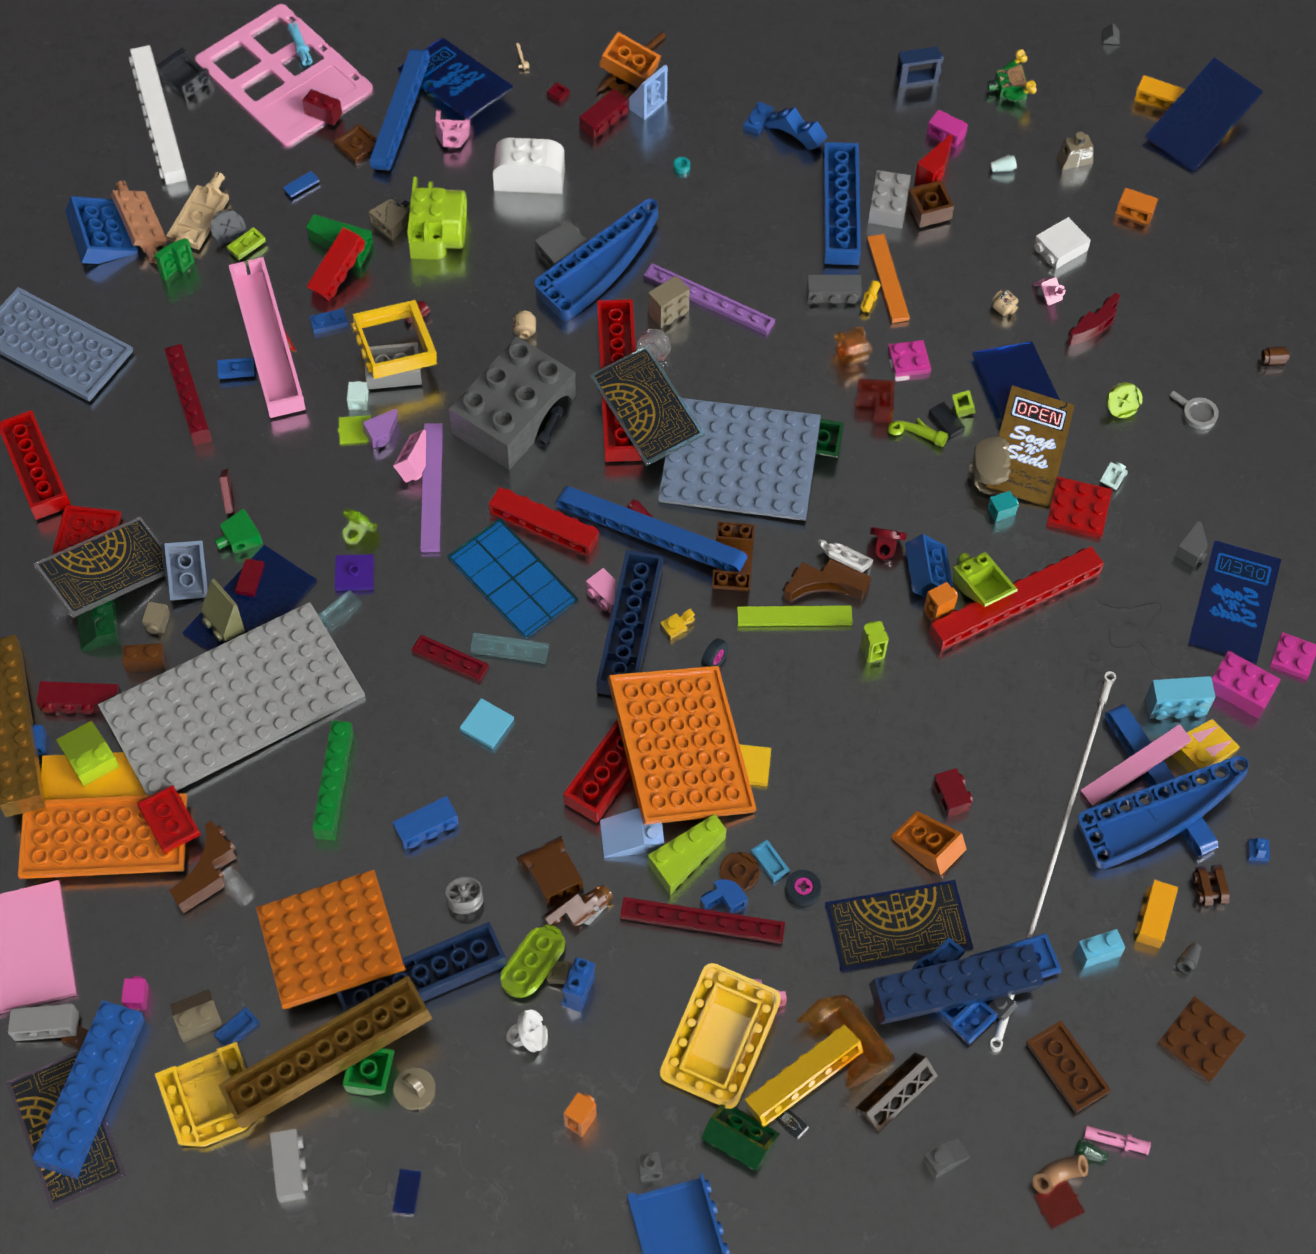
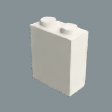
M1068 217L1036 235L1033 247L1056 270L1087 252L1091 240Z

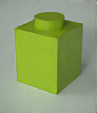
M970 390L952 395L958 418L976 413Z

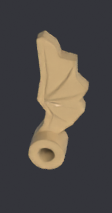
M516 43L518 57L522 63L518 65V68L528 69L529 63L524 61L520 44Z

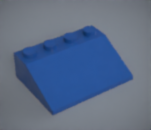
M70 197L65 213L81 263L100 264L137 254V247L133 245L113 199Z

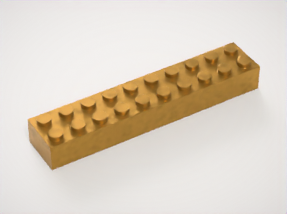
M16 635L0 638V808L5 817L46 808L33 731V719L22 647Z
M407 976L218 1086L236 1122L243 1129L431 1020L432 1017L410 977Z

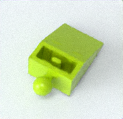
M986 552L973 558L967 553L958 555L956 560L958 565L953 567V582L964 595L986 607L1017 592L1014 584Z

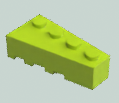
M714 814L648 855V866L670 896L694 869L696 870L701 865V862L726 839V828Z

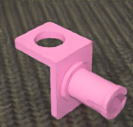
M1047 277L1033 283V286H1041L1047 305L1054 304L1063 299L1062 296L1065 294V290L1061 289L1065 287L1058 284L1057 277Z

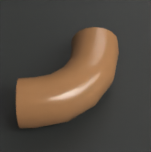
M1074 1155L1047 1164L1033 1177L1032 1183L1034 1188L1038 1192L1046 1194L1063 1181L1087 1176L1088 1163L1084 1155Z

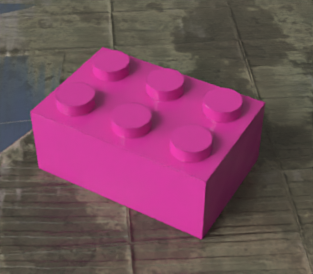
M1228 651L1212 677L1216 696L1258 719L1281 681L1280 678Z

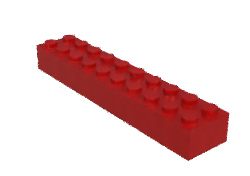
M633 299L597 300L600 372L636 354ZM601 387L605 462L642 461L641 449Z

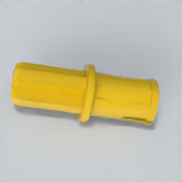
M872 280L867 291L863 294L864 299L860 309L864 313L869 312L873 302L877 300L876 295L881 286L878 281Z

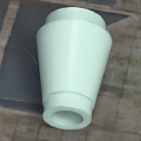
M1006 155L990 162L992 172L1013 171V169L1017 168L1014 155Z

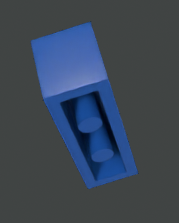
M447 796L392 822L394 831L404 850L414 848L420 842L432 839L438 833L444 830H451L456 824H459L458 815Z

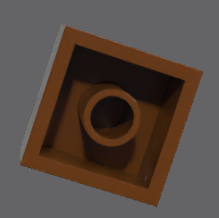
M941 180L909 188L907 203L919 228L952 219L954 205Z

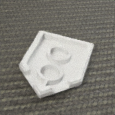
M825 540L817 541L820 548L830 558L861 573L868 569L873 562V559L840 543L828 544Z

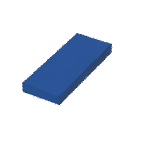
M310 171L284 186L283 190L292 198L318 183L319 179Z

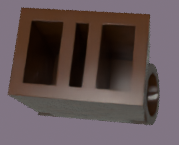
M562 836L545 843L541 848L532 849L516 857L520 867L530 876L547 910L556 906L572 893L579 895L584 892L583 880L565 851Z

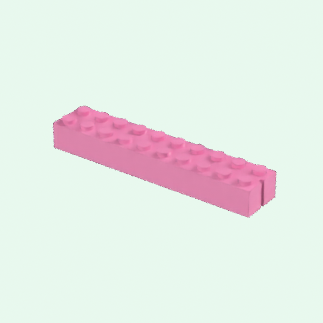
M264 257L248 260L250 275H247L245 262L229 265L270 418L306 410Z

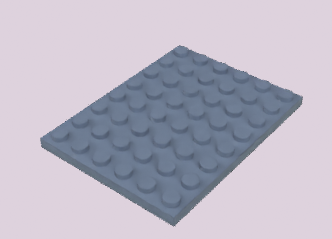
M678 398L700 433L666 450L659 493L660 503L806 521L821 415Z

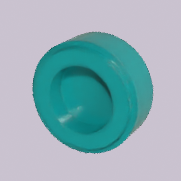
M686 157L676 158L673 162L674 171L679 174L687 173L690 170L689 159Z

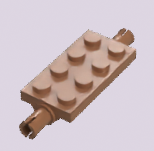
M122 181L116 183L118 190H113L111 196L133 245L141 246L147 254L150 263H156L154 256L157 253L156 248L158 246H166L168 242L146 192L129 191L126 182L123 181L122 183Z

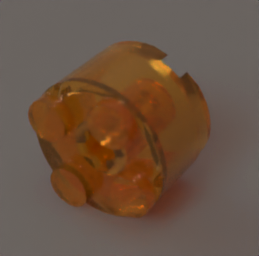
M862 326L835 334L834 342H838V346L835 347L840 362L843 365L846 364V368L869 360L872 346L869 342L867 343L865 330Z

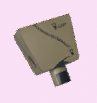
M389 199L368 212L370 223L391 240H394L408 225L410 203L404 200L401 204H398L393 199Z

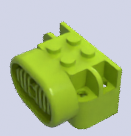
M413 177L407 232L411 259L438 260L446 256L447 249H462L465 242L467 220L466 192L464 190L434 188L433 181H429L428 188L418 187L417 177Z

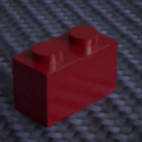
M310 89L302 100L306 115L331 125H335L342 115L340 100L316 90Z
M955 768L935 774L933 785L946 816L950 817L969 811L973 797L971 792L966 790L964 776L959 774L958 769Z

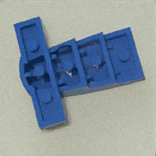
M948 938L932 954L919 959L911 970L959 960L965 954V951L951 938ZM984 1002L935 1012L945 1024L969 1045L998 1017L997 1013Z

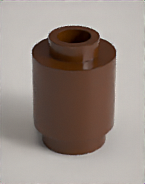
M1285 346L1267 347L1261 351V361L1267 365L1286 364L1290 357L1289 350H1286Z

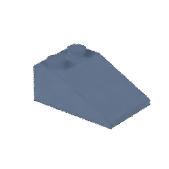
M203 541L164 543L161 546L169 600L205 598L208 588Z

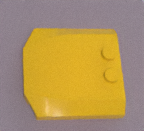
M237 1042L216 1049V1052L178 1067L173 1066L155 1073L179 1145L206 1147L241 1133L249 1127L247 1126L242 1129L236 1122L218 1086L246 1069Z

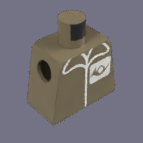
M1078 132L1076 136L1064 140L1057 155L1062 170L1093 164V144L1089 136L1084 132Z

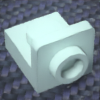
M1110 462L1100 483L1117 491L1128 473L1125 469L1126 466L1119 462L1115 464Z

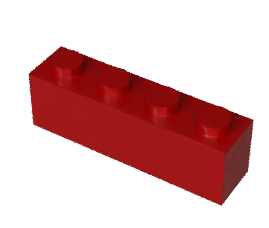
M343 227L306 287L315 295L329 302L336 295L340 283L345 280L348 270L355 264L356 257L363 251L366 242L362 237Z

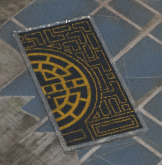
M141 517L33 564L72 618L165 576L161 551L162 544Z

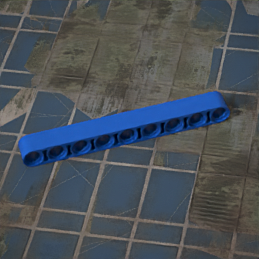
M410 49L370 158V166L373 170H390L429 63L430 56L428 50Z
M1125 704L1105 712L1107 723L1130 757L1151 743ZM1164 760L1142 774L1150 787L1175 778ZM1180 785L1177 786L1179 790L1184 791ZM1166 792L1158 793L1163 798L1168 796ZM1202 817L1181 831L1195 854L1199 857L1218 848L1216 837Z

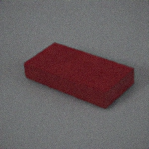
M245 559L235 589L236 594L255 597L265 566L264 561Z

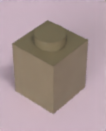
M148 602L142 620L145 631L152 634L165 633L170 616L167 604Z

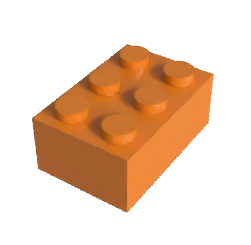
M617 32L603 53L599 67L639 88L643 82L654 74L658 68L661 56Z

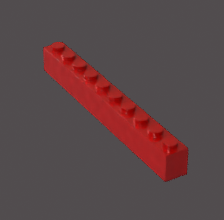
M1092 546L1087 549L1082 548L1070 557L1065 556L1056 564L1051 563L1039 572H1032L1027 578L1016 580L1013 584L1017 588V592L986 607L977 602H970L964 608L958 611L954 610L942 619H935L931 623L929 634L940 650H943L1101 573L1104 562Z

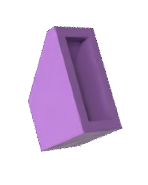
M396 409L363 422V432L373 449L382 447L390 442L398 422Z

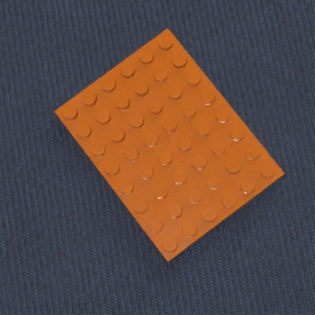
M719 666L609 675L607 679L643 825L709 818L714 814L719 817L754 813L757 810Z

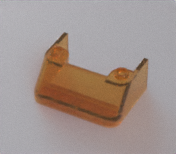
M843 994L818 999L797 1019L799 1024L809 1022L811 1029L815 1033L827 1034L828 1036L835 1029H839L845 1024L861 1041L863 1052L849 1062L851 1066L847 1069L849 1081L845 1084L847 1088L862 1085L895 1061L892 1051L853 1000L847 995Z

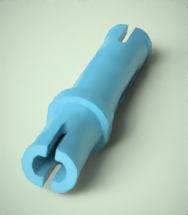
M295 22L293 24L290 23L287 28L296 46L297 55L300 56L304 66H306V62L308 65L312 64L313 61L309 54V47L303 40L298 24Z

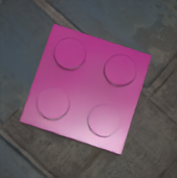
M924 340L888 345L895 377L931 372Z
M1282 632L1270 667L1307 680L1316 657V644Z

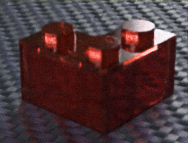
M858 378L856 406L874 407V422H892L894 413V381Z

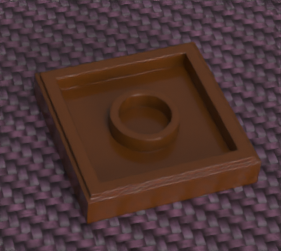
M358 124L333 142L334 146L357 164L372 154L377 138L361 124Z

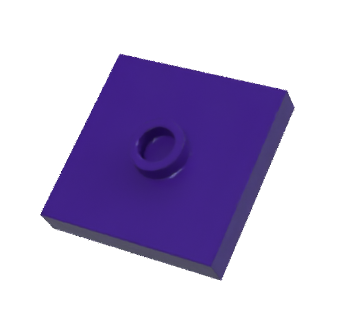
M374 554L336 555L335 591L373 590Z

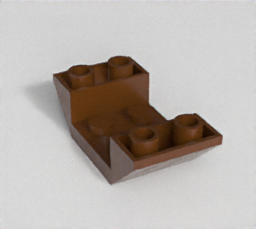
M717 521L716 541L743 551L748 558L740 572L723 571L714 567L712 588L750 591L755 524Z

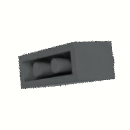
M808 275V303L861 302V275Z

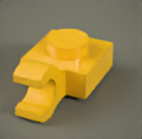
M691 609L685 611L681 617L675 613L660 622V625L670 640L687 631L686 625L695 620L693 617L695 614Z

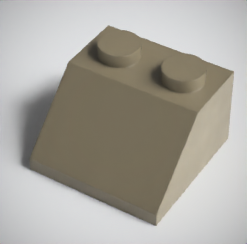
M210 989L170 1004L175 1024L184 1043L223 1026Z

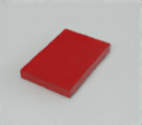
M174 785L137 803L140 812L164 854L201 835Z

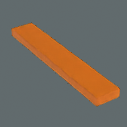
M885 235L867 236L868 246L891 322L909 321L910 316Z

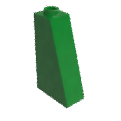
M313 214L311 220L306 224L308 237L327 250L330 249L343 227L362 237L366 243L364 244L363 251L356 257L354 264L355 267L360 268L373 243L372 231Z

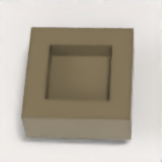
M557 961L547 975L549 984H565L572 967L570 961Z

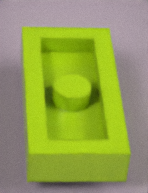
M253 227L229 244L227 250L237 260H241L266 242V240Z

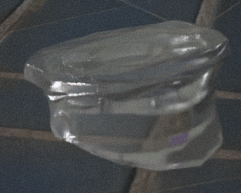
M648 329L637 341V352L639 353L646 349L653 361H663L671 351L669 338L660 330Z

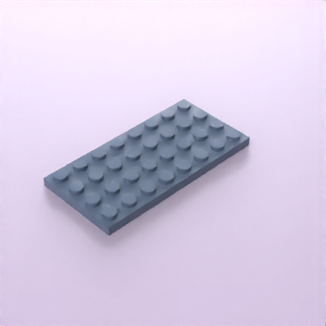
M19 287L0 306V354L89 402L133 352L132 346Z

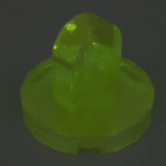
M345 508L342 514L349 519L343 530V537L349 544L358 543L366 530L375 532L378 527L375 521L372 524L367 516L355 510ZM350 530H356L358 532V535L355 539H349L347 537V534Z

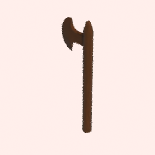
M660 32L644 47L651 50L666 35ZM612 74L600 84L596 92L599 93L608 87L625 95L629 89V83L617 84L615 80L618 77Z

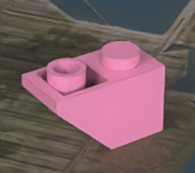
M602 568L586 581V593L590 598H595L604 611L607 610L612 615L616 595V580Z

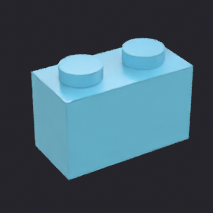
M1115 929L1079 941L1075 951L1082 967L1086 968L1120 957L1125 949V945L1118 930Z

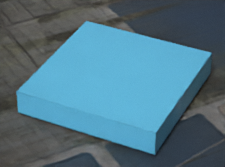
M481 698L460 726V731L493 750L514 721V716Z

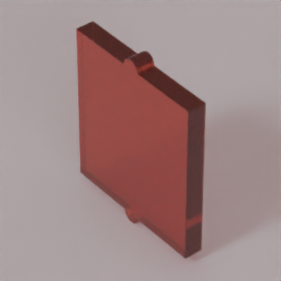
M1068 1180L1056 1185L1049 1193H1039L1034 1196L1041 1209V1215L1045 1216L1051 1229L1085 1213L1078 1200V1194L1074 1193Z

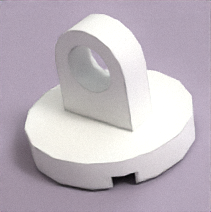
M533 1009L521 1012L517 1024L513 1025L507 1032V1041L515 1047L524 1045L531 1052H537L545 1048L548 1033L546 1025H542V1016ZM519 1033V1037L515 1039L516 1034Z

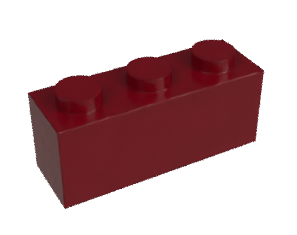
M613 89L579 116V128L592 138H596L610 125L615 124L621 116L627 114L629 111V99Z

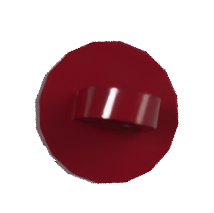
M877 527L870 528V534L878 536L876 554L881 559L892 558L895 554L897 539L906 540L907 538L906 532ZM883 545L890 547V553L886 556L881 553Z

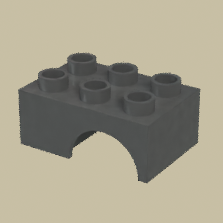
M517 336L449 408L452 434L510 470L536 441L539 426L551 406L563 396H568L571 402L576 397L575 371Z

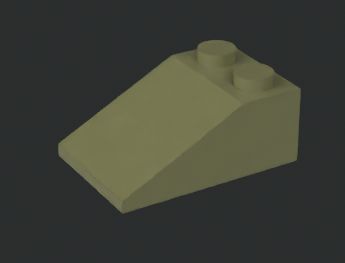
M212 579L201 609L204 617L202 621L207 628L211 627L213 629V634L218 641L222 640L226 643L243 635L245 630L237 604L219 583Z

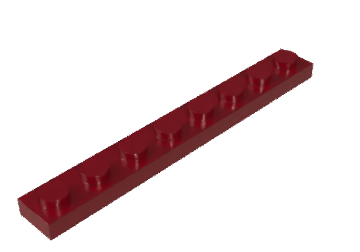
M623 897L620 919L778 944L783 942L785 922L629 897Z

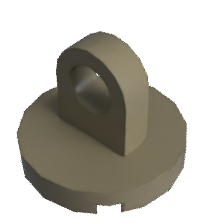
M410 1068L399 1074L394 1082L393 1091L395 1099L401 1107L410 1111L422 1110L429 1106L435 1098L436 1085L434 1078L426 1070Z

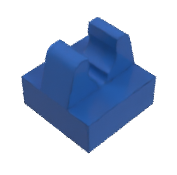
M1266 838L1248 839V860L1269 861V840H1266Z

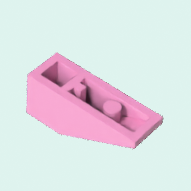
M424 429L409 436L393 465L405 482L418 480L426 466V431Z

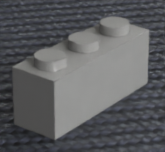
M61 1003L54 1006L43 1004L39 1007L31 1008L21 1006L19 1009H11L8 1033L14 1041L77 1036L79 1011L71 1003Z
M296 1129L270 1133L276 1195L279 1202L306 1198L305 1191L309 1190L307 1177L303 1178V1169H306L305 1156H301L300 1151L301 1148H304L302 1135H298Z

